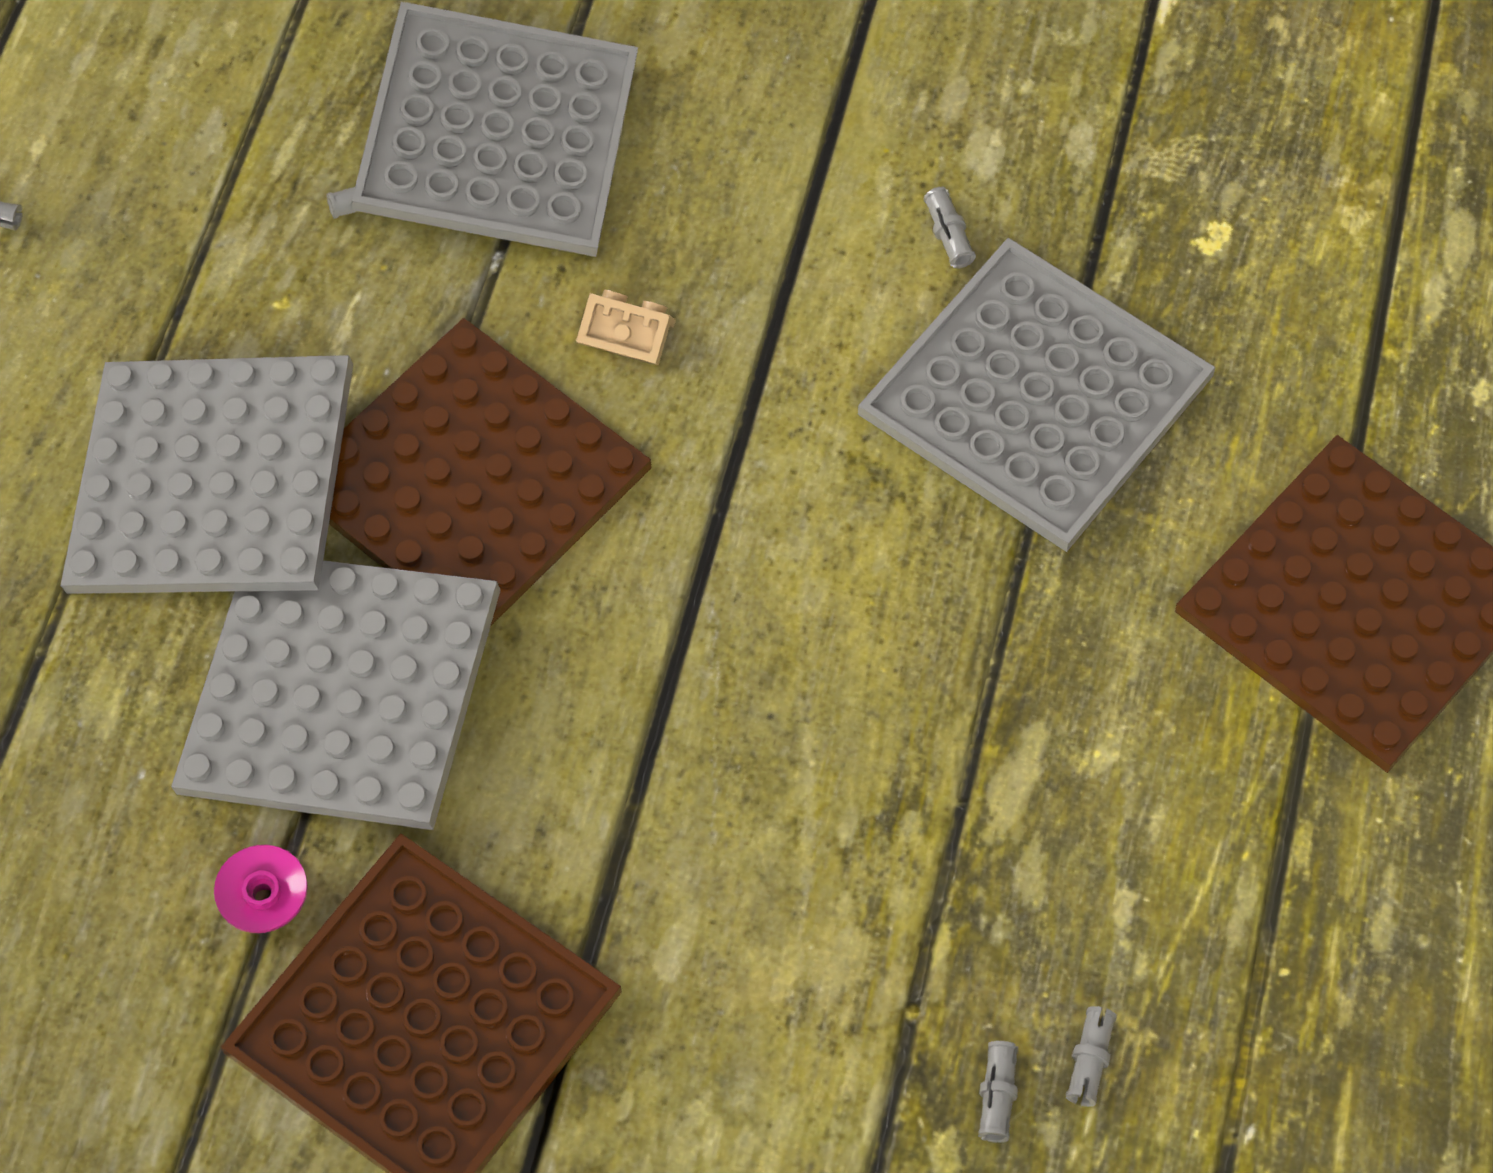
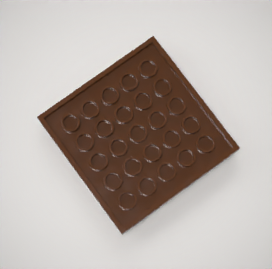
M462 318L343 429L329 525L383 568L497 581L500 587V594L491 622L492 626L652 468L651 459L468 320Z
M1336 435L1176 604L1175 612L1388 773L1493 655V546L1339 435Z
M400 833L221 1045V1049L225 1055L386 1173H481L620 996L622 990L621 986Z

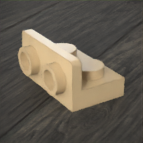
M604 290L602 296L590 293L576 342L659 366L669 327L674 328L676 321L672 316L666 314L668 307L650 301H643L642 307L626 303L628 296L609 290Z

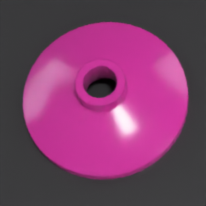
M272 845L250 846L232 855L219 870L214 884L216 906L222 917L239 930L250 933L274 931L293 920L303 907L308 889L307 877L301 863L287 850ZM259 891H271L269 898L261 901L255 899Z

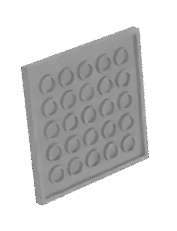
M401 1L352 198V210L596 257L638 47Z
M1007 238L858 405V415L1067 552L1214 375L1215 367L1015 241Z
M349 355L105 362L60 585L66 594L319 590L353 363Z
M323 561L319 590L235 591L171 785L176 795L434 830L500 594V587L497 581Z

